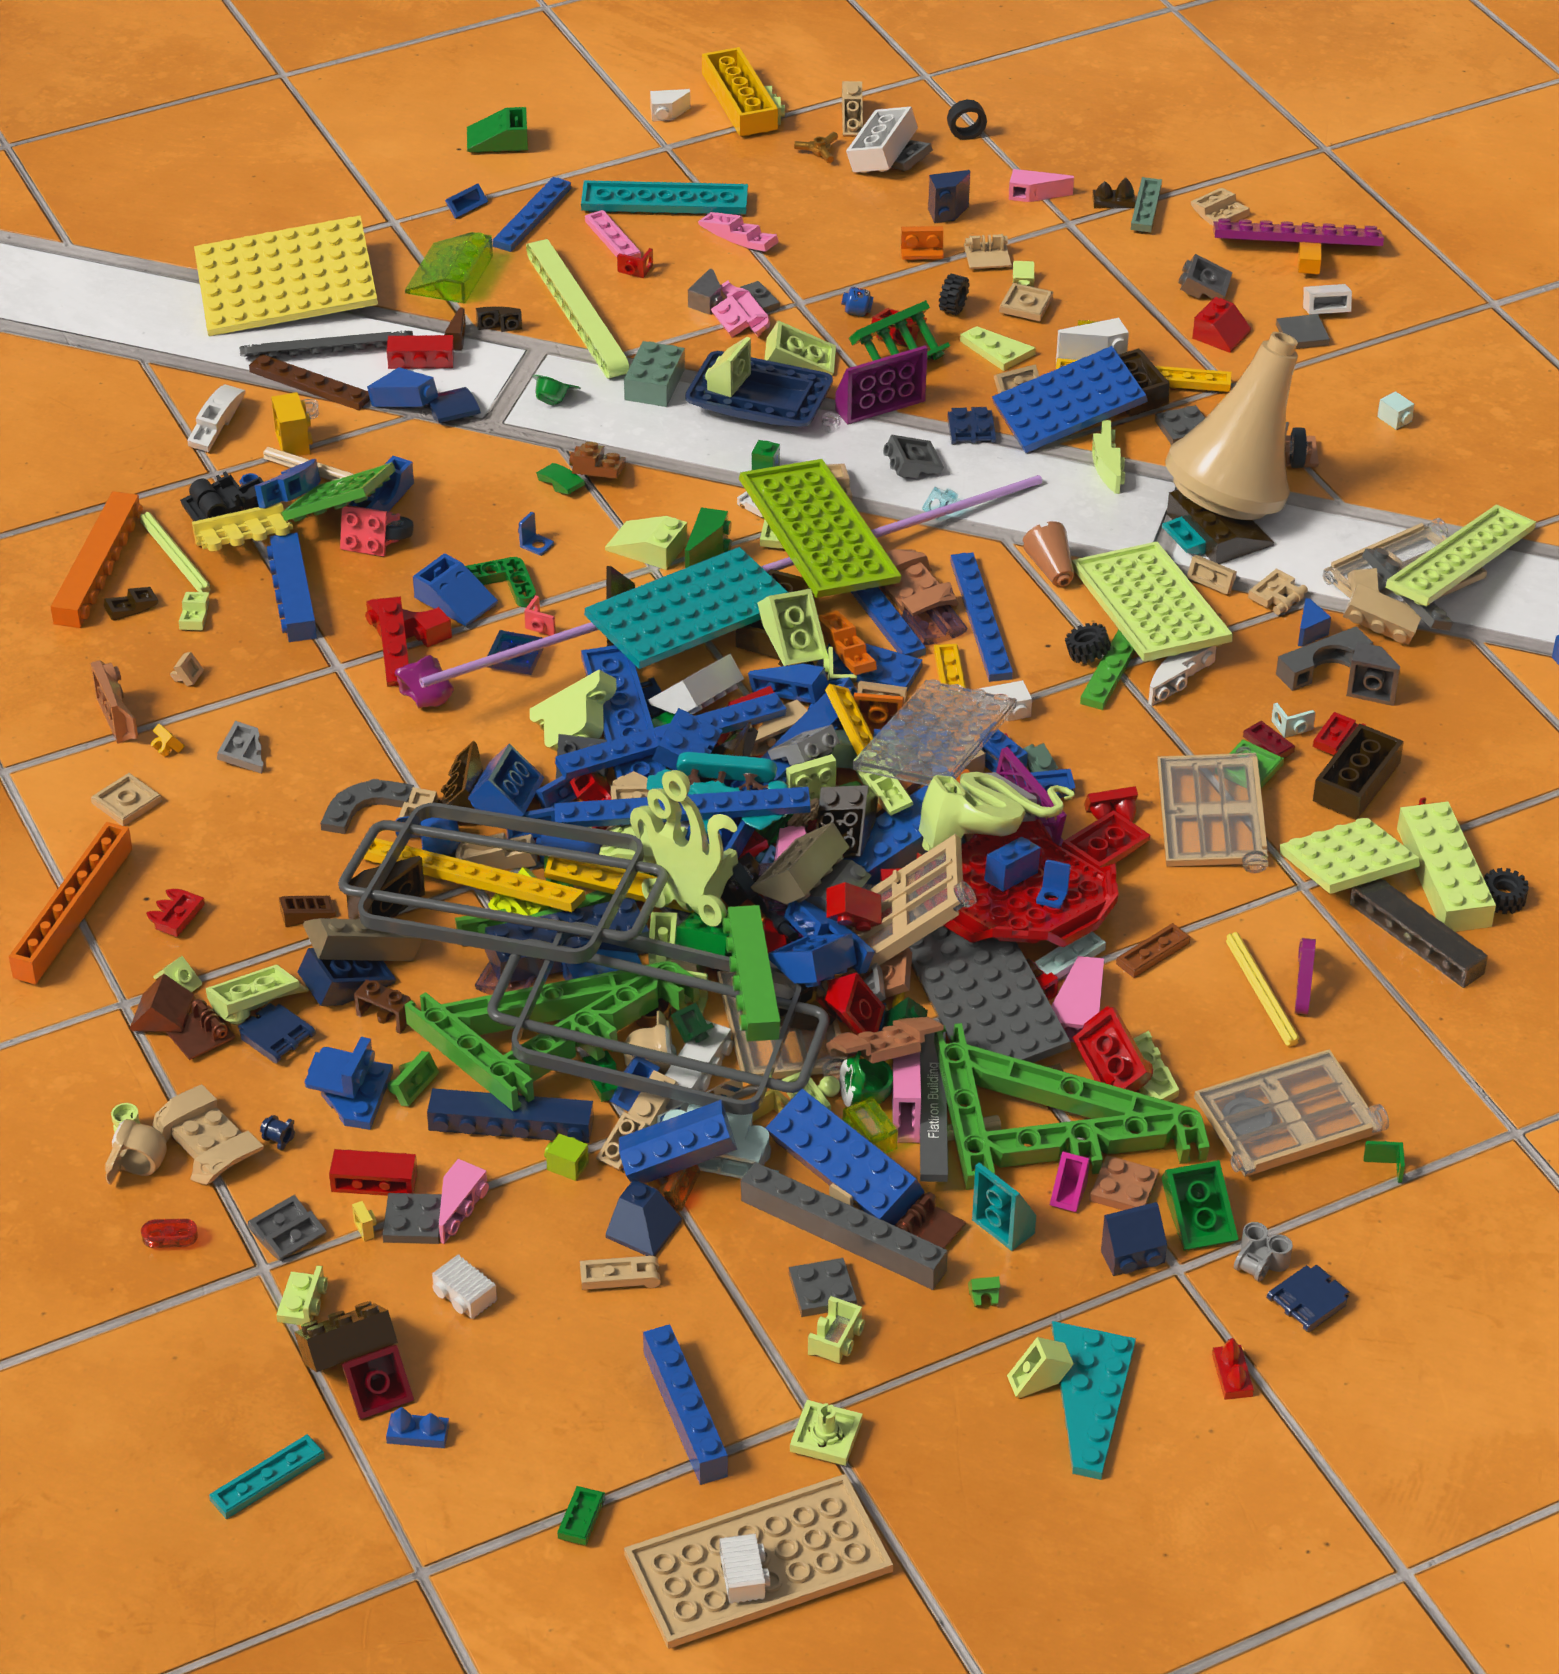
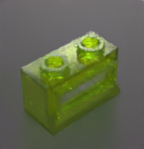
M873 1096L843 1109V1118L841 1119L886 1154L897 1149L898 1130Z

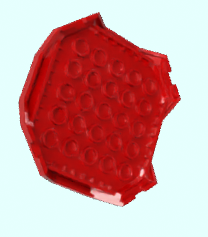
M1038 819L1022 822L1017 831L1010 835L974 834L970 841L961 845L963 890L957 885L958 901L960 904L953 908V910L956 908L959 911V915L943 926L971 943L994 937L999 941L1038 943L1041 940H1048L1064 948L1098 929L1117 904L1116 863L1100 868L1094 867L1053 843L1042 821ZM1020 837H1024L1041 847L1037 874L1005 891H1001L984 880L987 854ZM917 853V858L922 856V854ZM1046 860L1071 865L1068 894L1060 909L1036 904V898L1043 885ZM932 861L916 871L917 879L944 862ZM945 871L917 889L918 894L921 895L946 879L947 872ZM947 888L924 902L928 911L947 900ZM1047 895L1044 897L1045 899L1050 901L1058 900V898L1053 895Z

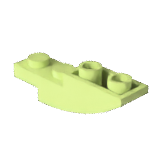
M1103 420L1101 434L1093 433L1092 458L1102 481L1115 494H1119L1120 485L1125 483V457H1121L1120 448H1115V429H1111V420Z

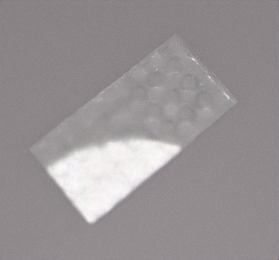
M934 679L925 680L853 760V770L926 786L930 784L935 775L952 776L956 779L1014 711L1017 699L1008 697L1006 694L987 693L982 689L963 688V686L958 684H944Z

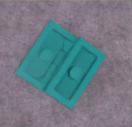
M1182 516L1162 523V528L1186 553L1205 554L1206 541Z

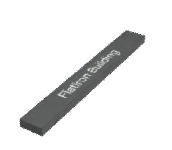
M934 1032L924 1035L925 1042L920 1043V1181L948 1182L947 1099L934 1044ZM943 1032V1037L946 1043L945 1032Z

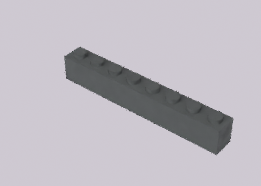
M754 1162L740 1180L742 1202L931 1290H934L947 1272L946 1249L757 1162Z

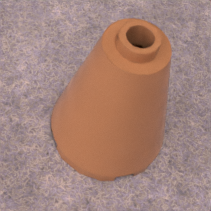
M1049 521L1047 526L1041 527L1039 524L1033 527L1022 540L1025 552L1053 585L1067 586L1074 577L1067 531L1064 525L1060 522Z

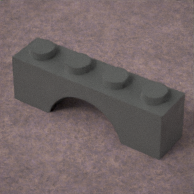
M1357 626L1278 656L1276 675L1294 691L1312 684L1314 668L1321 664L1339 663L1351 667V660L1357 642L1373 645V642Z

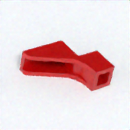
M371 599L366 601L367 612H365L367 622L377 629L381 637L377 599ZM439 607L424 612H412L402 609L406 639L415 635L418 641L421 640L428 648L452 638L451 619Z

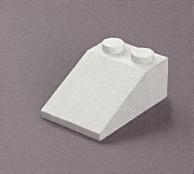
M1119 318L1058 330L1056 362L1057 358L1080 360L1110 346H1113L1118 355L1125 353L1128 349L1129 332Z

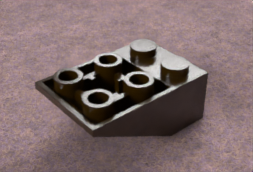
M868 785L821 787L816 829L832 822L835 824L849 846L842 855L844 858L862 857L876 821L878 796Z

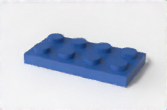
M830 643L828 644V646H827V648H826L827 651H828V648L831 647ZM866 644L867 653L876 660L877 670L857 675L856 682L865 681L907 687L908 691L922 668L923 659ZM833 650V674H853ZM818 660L816 666L823 667V660Z

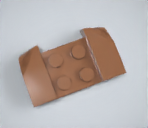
M894 549L886 552L901 574L900 583L881 586V588L903 614L909 611L912 616H915L941 605H952L954 607L959 604L951 583L939 584L929 572L932 569L924 553L916 552L913 549Z
M929 1017L899 1019L893 1021V1026H886L882 1031L875 1033L862 1032L855 1035L845 1032L838 1034L825 1045L828 1055L831 1057H847L849 1053L861 1051L863 1058L871 1063H876L921 1052L920 1043L925 1042L924 1035L942 1031L944 1025Z

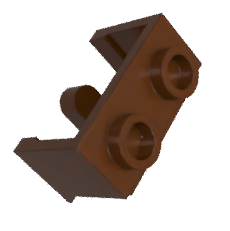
M366 980L354 993L357 1016L362 1017L369 1007L374 1004L381 1007L377 1013L379 1023H386L395 1013L396 1032L401 1034L408 1026L405 1004L411 1001L409 996L402 994L399 990H392L380 985L377 981Z

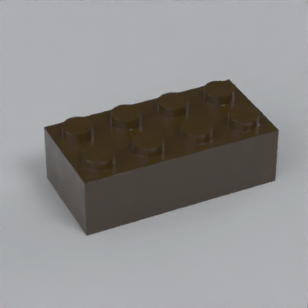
M770 569L768 572L787 592L810 589L803 577ZM762 620L736 630L737 648L779 658L763 627Z
M1359 723L1316 778L1313 802L1358 819L1401 763L1404 741Z

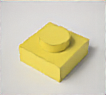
M363 1201L352 1204L354 1223L364 1242L373 1239V1226L377 1225L373 1211L367 1210Z

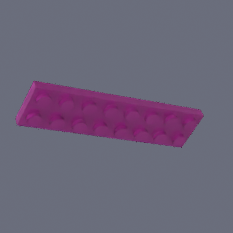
M1226 218L1213 221L1215 238L1383 246L1384 242L1382 232L1376 226H1365V229L1356 228L1355 225H1344V228L1328 223L1323 224L1322 227L1314 226V223L1308 222L1302 223L1301 226L1293 225V222L1287 221L1281 222V224H1273L1272 221L1262 220L1260 223H1252L1251 220L1241 219L1239 222H1231L1230 219Z

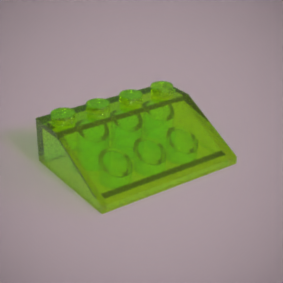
M470 232L433 243L406 287L405 293L465 304L493 257L492 235Z

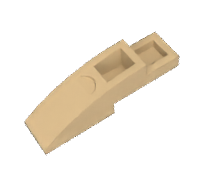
M655 1070L649 1077L650 1079L679 1085L676 1080ZM640 1092L628 1114L622 1113L596 1159L619 1171L624 1168L619 1154V1137L657 1124L658 1115L667 1111L665 1107L670 1098Z

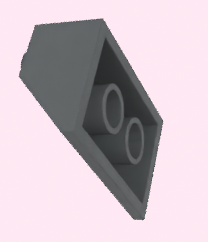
M841 860L832 866L833 871L820 879L822 883L809 891L811 895L805 900L827 913L826 888L844 882L862 888L872 875L853 860Z

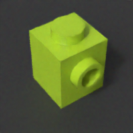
M558 1134L553 1143L550 1142L545 1149L544 1157L547 1161V1170L576 1181L589 1163L588 1144L575 1138Z

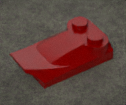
M1113 810L1064 840L1062 848L1094 867L1100 868L1119 862L1148 842L1151 835Z
M1106 1006L1084 1023L1083 1029L1072 1037L1095 1081L1136 1092L1151 1080L1153 1066L1142 1056L1116 1008Z

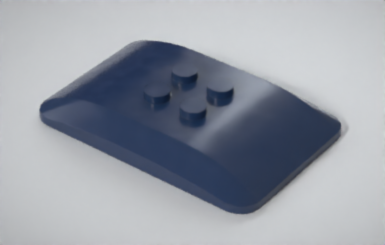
M713 351L707 356L686 391L685 399L688 403L728 416L777 426L805 427L812 423L833 384V377L826 372L751 357V374L732 397H728L707 390L706 372L708 368L715 364L717 358L724 353V351Z

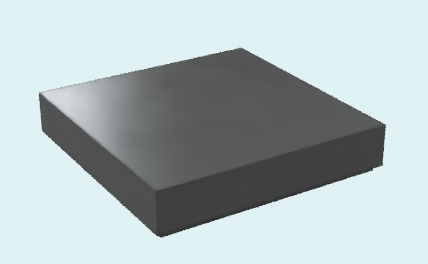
M1318 314L1276 318V326L1279 332L1290 335L1297 340L1296 349L1329 345L1330 338Z

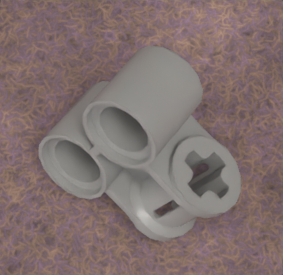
M1259 1222L1248 1223L1243 1229L1241 1251L1234 1262V1269L1237 1271L1243 1270L1253 1275L1254 1279L1258 1282L1263 1280L1269 1269L1275 1272L1285 1271L1290 1265L1292 1241L1284 1235L1268 1237V1229L1265 1225Z

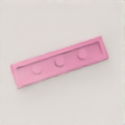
M604 210L585 215V222L616 257L621 253L641 258L640 250Z

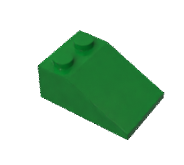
M701 507L685 548V568L731 550L732 540L728 539V535L731 532L732 522L728 521V511Z
M1220 1160L1165 1170L1161 1179L1167 1204L1184 1251L1239 1240Z

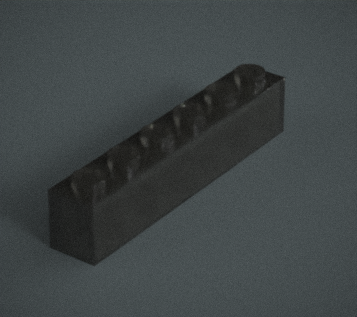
M1380 878L1352 887L1350 905L1462 988H1465L1485 974L1488 955L1428 913L1424 908L1417 905L1405 894L1395 889L1387 881Z

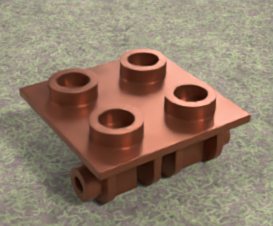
M200 999L192 1002V1013L188 1015L182 1032H166L189 1060L236 1038L214 1010L204 1000Z
M924 1193L895 1226L939 1247L945 1248L964 1227L966 1222L935 1206L936 1196L933 1193Z

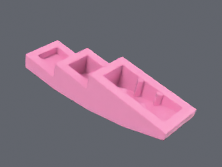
M711 212L698 221L700 226L713 234L750 249L766 252L779 242L776 234L761 233L759 225L744 223L740 215Z

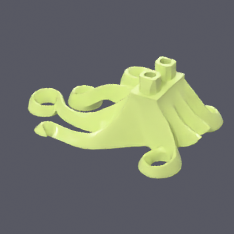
M678 770L668 771L662 777L664 789H651L647 796L649 806L634 808L630 816L632 829L638 838H641L645 824L656 862L664 867L668 873L667 883L655 907H665L675 899L683 909L690 912L693 909L707 925L717 926L727 916L726 907L720 898L728 879L733 875L732 867L738 864L736 850L729 848L723 851L719 829L725 828L731 832H736L737 825L727 815H713L707 825L708 844L706 829L699 809L687 796L690 790L688 776ZM658 799L663 802L665 810L661 808ZM678 802L682 804L689 819L691 830L689 841L685 839L681 830L682 809ZM662 819H666V820H667V822H666L665 825H664ZM657 878L644 879L642 892L645 899H647Z

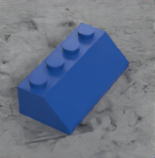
M509 743L489 762L468 799L475 809L522 817L545 777Z
M722 1100L619 1137V1154L627 1178L630 1182L634 1179L643 1184L737 1150Z

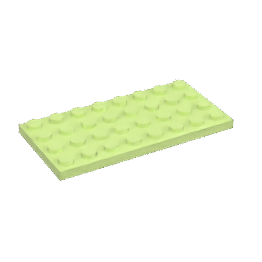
M1158 542L1072 560L1074 572L1144 662L1232 642V632Z

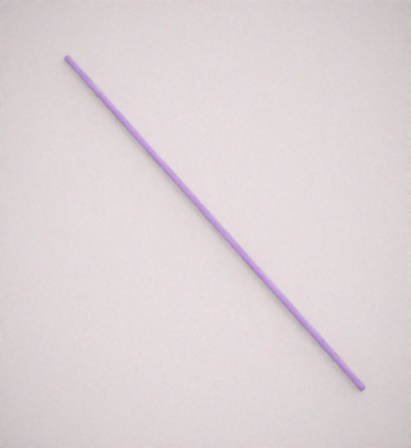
M1040 475L871 531L878 538L1041 484L1042 478ZM788 557L761 567L768 573L770 569L778 571L793 566L794 563ZM590 622L420 678L419 682L421 687L424 688L599 629Z

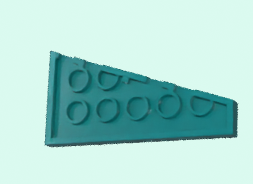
M1052 1321L1051 1329L1054 1341L1065 1343L1074 1363L1059 1382L1069 1441L1068 1447L1072 1474L1101 1480L1136 1338Z

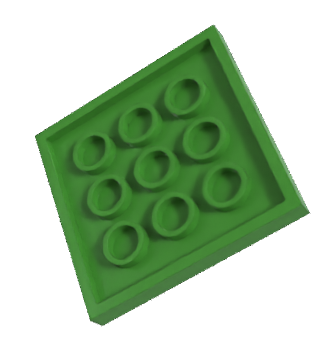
M393 462L317 485L281 512L285 521L293 519L296 522L306 518L307 514L314 513L316 516L326 512L327 508L333 506L334 509L342 508L349 501L354 500L355 503L362 502L368 499V495L375 493V489L383 486V482L390 480L389 476L396 471Z

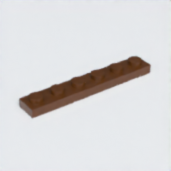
M260 354L249 365L250 373L356 410H360L370 401L369 393L364 389Z

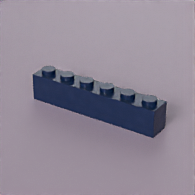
M432 1088L427 1109L428 1130L555 1140L558 1134H562L583 1143H590L594 1121L593 1101L534 1096L532 1101L527 1102L523 1095H518L521 1107L512 1111L492 1093Z

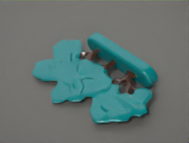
M696 752L681 753L677 759V770L684 772L689 780H691L688 795L741 791L743 787H746L747 791H749L751 785H753L754 789L758 788V790H763V788H788V785L783 781L770 782L775 779L777 772L776 763L770 759ZM664 769L656 775L648 776L646 789L649 791L655 788L664 789L662 777L665 772L671 770ZM699 777L714 778L717 780L703 783L700 781ZM724 779L745 781V784L736 788L728 787L724 784ZM758 782H762V783L770 782V783H769L768 785L763 786V785L759 784ZM785 814L742 817V820L746 824L762 830L769 826L772 821L779 820ZM709 819L703 820L706 833H708L707 825Z

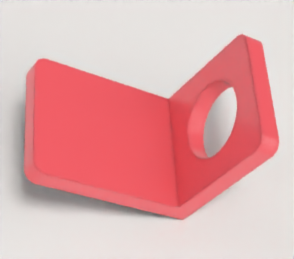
M535 595L524 610L525 629L550 636L556 633L555 617L540 613V598Z

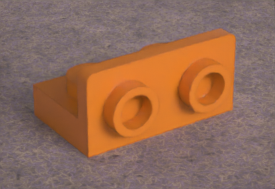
M943 226L901 227V258L910 261L916 259H943Z

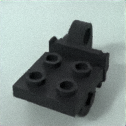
M225 471L223 472L224 477L221 478L217 475V482L210 484L207 479L203 478L195 480L189 488L190 495L180 501L193 522L241 511L240 506L244 510L257 508L259 505L255 485L264 481L261 477H258L239 486L231 474L228 475Z

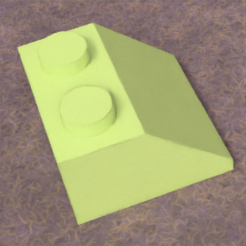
M746 337L729 347L717 358L715 364L708 368L705 375L707 390L732 397L751 374L750 337Z

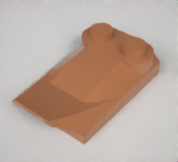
M100 660L92 662L91 669L96 699L117 744L129 739H137L136 719L122 701L124 694L121 685L118 683L121 680L118 666L113 667L112 663L105 664Z

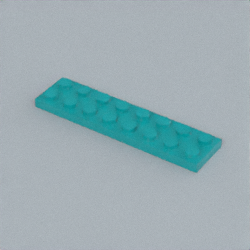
M584 180L581 211L667 212L672 214L715 212L740 215L747 212L748 184Z

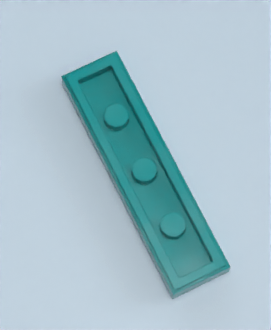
M306 1434L210 1493V1501L225 1519H228L325 1459L324 1451Z

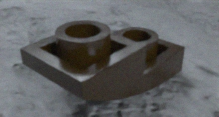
M511 307L476 308L478 330L500 327L501 332L522 329L521 309Z

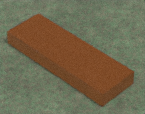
M1172 923L1118 956L1116 964L1135 978L1190 944L1191 937Z

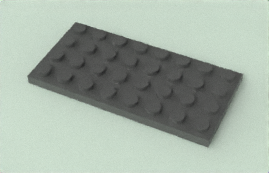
M942 926L909 946V949L912 951L911 966L940 1023L945 1025V1033L950 1043H956L951 1042L950 1036H953L954 1024L962 1023L966 1044L1031 1063L1072 1048L1066 1032L1017 942L999 941L991 937L971 943L945 926Z

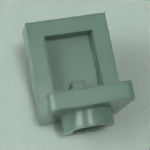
M1044 743L1036 747L1034 744H1031L1024 748L1028 753L1027 767L1030 772L1058 769Z

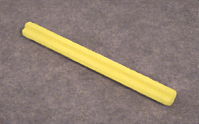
M1229 933L1226 943L1284 1043L1288 1047L1296 1046L1299 1043V1035L1239 933Z

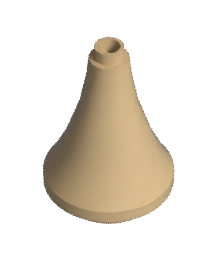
M1272 332L1269 340L1262 342L1253 360L1232 390L1202 422L1183 438L1171 445L1165 459V464L1173 476L1174 484L1184 496L1201 507L1223 516L1241 520L1260 519L1266 514L1277 513L1284 508L1290 494L1285 463L1286 406L1292 375L1298 358V354L1295 352L1298 342L1292 336L1282 332Z

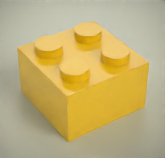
M298 392L272 396L275 434L281 451L297 456L310 454L309 445H312L313 441L311 432L308 431V427H311L309 413L306 412L305 401H300Z

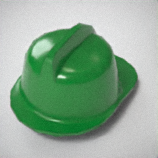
M533 375V378L536 380V398L548 405H557L562 402L568 389H581L579 386L565 384L547 376Z

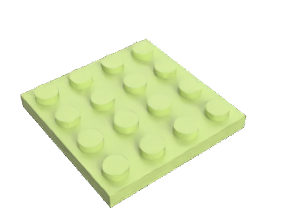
M1360 818L1346 825H1336L1332 829L1317 831L1309 836L1293 838L1289 842L1280 844V853L1329 894L1420 866L1417 855L1369 818Z

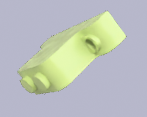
M597 670L530 708V720L540 725V728L544 730L545 746L557 752L558 734L599 739L604 730L603 704L614 696L617 689L616 678L601 670Z

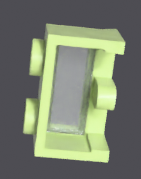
M830 1296L828 1300V1316L826 1318L822 1316L819 1318L817 1335L810 1333L808 1336V1355H817L840 1363L843 1356L848 1357L853 1349L854 1340L852 1339L854 1335L860 1336L865 1325V1320L862 1319V1307Z

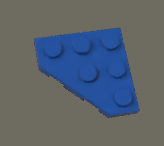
M315 1052L311 1065L308 1069V1073L312 1065L314 1064L319 1052ZM374 1061L354 1099L321 1091L322 1097L331 1109H335L344 1126L371 1130L386 1092L387 1083L393 1074V1064Z

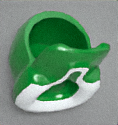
M857 1051L855 1057L844 1060L840 1068L839 1080L842 1100L846 1107L852 1109L857 1108L859 1105L877 1106L883 1103L893 1090V1071L889 1064L885 1061L871 1063L865 1058L860 1059L861 1051Z

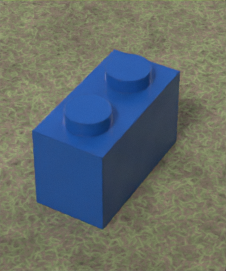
M1020 837L987 854L984 880L1001 891H1005L1037 874L1041 847L1024 837Z

